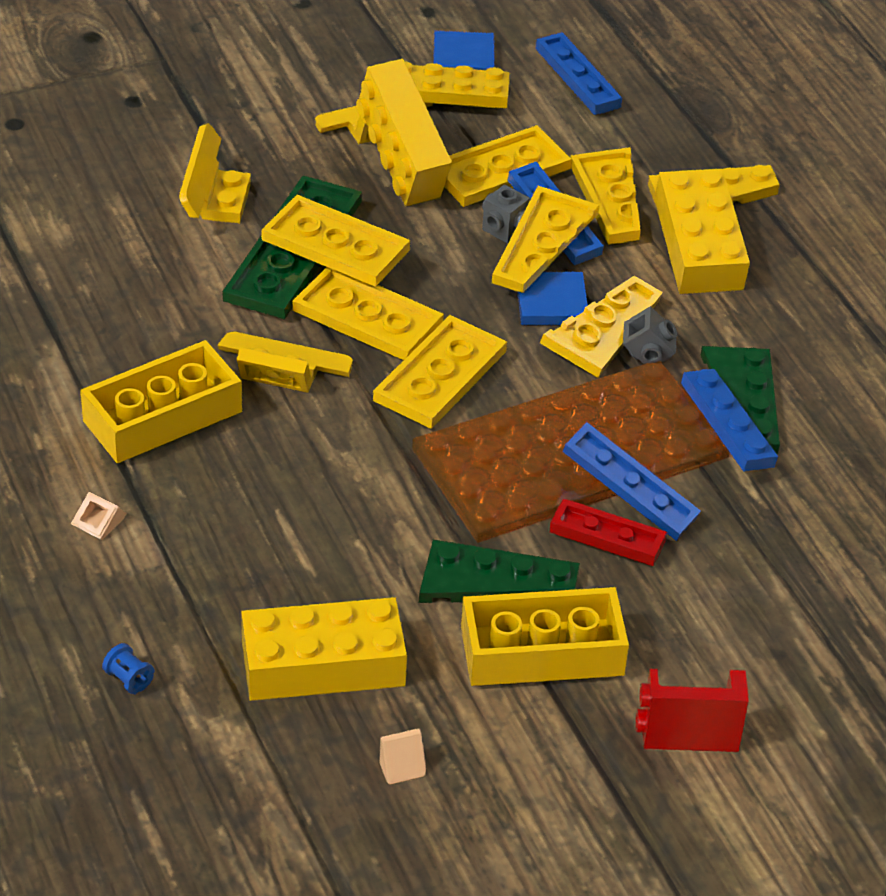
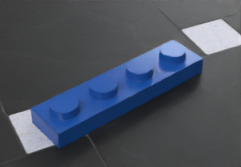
M563 32L536 39V50L594 115L621 108L622 97Z
M537 162L514 169L508 173V182L512 187L529 197L530 200L537 186L560 192ZM586 226L563 252L575 266L602 255L603 244L591 229Z
M703 369L684 372L681 381L682 386L743 472L774 468L778 455L716 370Z
M588 422L564 446L562 452L660 529L666 531L674 540L677 541L698 518L701 511Z

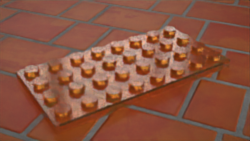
M661 361L646 363L412 439L413 451L477 543L552 518L563 498L587 506L617 496L616 493L562 452L565 444L586 422L661 480L728 458L730 454L697 405Z

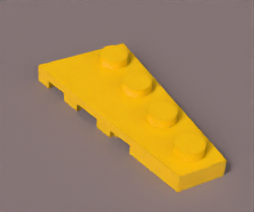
M631 147L571 155V169L586 200L599 204V212L595 218L608 245L639 240L640 221L635 198L636 188L633 182Z
M771 165L723 169L732 202L738 201L744 204L778 194L780 184ZM649 175L648 187L654 202L659 175Z
M537 186L492 274V283L524 293L598 215L599 204Z
M633 276L606 293L605 298L598 303L592 302L586 306L581 314L576 317H569L556 330L550 329L544 333L540 344L599 378L624 346V322L650 306L654 308L663 292Z

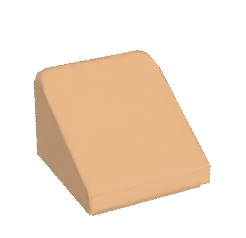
M88 492L71 525L103 540L125 518L127 513L119 506Z
M420 729L381 737L380 765L387 783L396 784L425 776L426 765Z

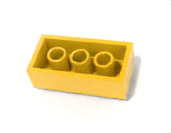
M398 59L369 66L365 79L361 84L360 97L356 102L359 116L366 120L369 137L372 143L378 146L381 163L384 169H388L391 174L393 189L396 195L401 196L405 207L440 198L452 161L404 60Z
M723 169L659 172L655 203L679 294L744 290L750 261Z
M206 340L80 390L83 422L117 464L242 412V381Z
M616 587L463 597L461 631L471 686L625 676L629 643Z
M396 597L241 611L242 646L250 701L403 687L406 684L407 653Z

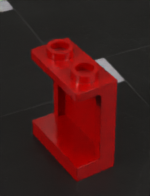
M649 669L648 682L640 684V707L644 708L637 709L636 732L643 733L644 749L739 752L749 703L746 670H730L727 687L712 688L662 686L659 684L658 669Z

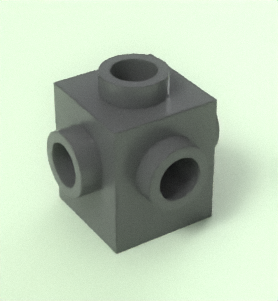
M505 184L494 193H490L484 199L482 206L484 210L482 230L508 244L530 202V198Z
M651 306L624 322L623 345L634 359L640 360L649 369L660 362L669 360L676 353L677 330L674 324L668 319L665 320Z

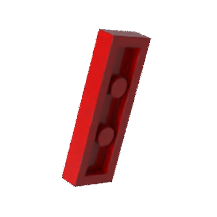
M564 498L550 522L549 531L550 533L650 566H654L667 536L666 531Z

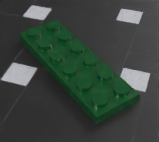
M303 175L275 216L296 195L353 216L362 202V191ZM261 235L223 289V302L285 319L293 307V300L306 288L321 264L262 240Z

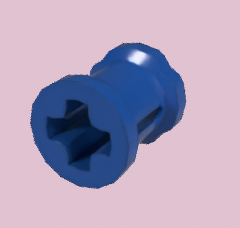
M126 643L113 647L105 656L102 664L103 670L108 675L118 677L124 683L126 691L130 694H137L143 691L154 677V667L149 662H141L133 655V649Z

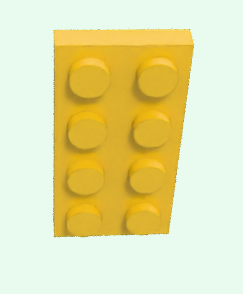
M404 61L424 103L507 108L510 72H504L499 68L476 70L464 65L449 68L442 67V65L436 63L421 66L412 65L410 62Z
M536 125L449 155L452 165L444 187L465 207L484 200L490 193H494L504 184L513 188L508 182L509 171L537 162L548 177L570 170L572 159Z
M296 195L261 230L263 241L374 287L410 251L409 239L300 195Z
M328 267L293 300L294 312L402 360L409 356L444 320V314L379 285L374 287Z
M449 315L373 390V401L432 429L507 352V341Z

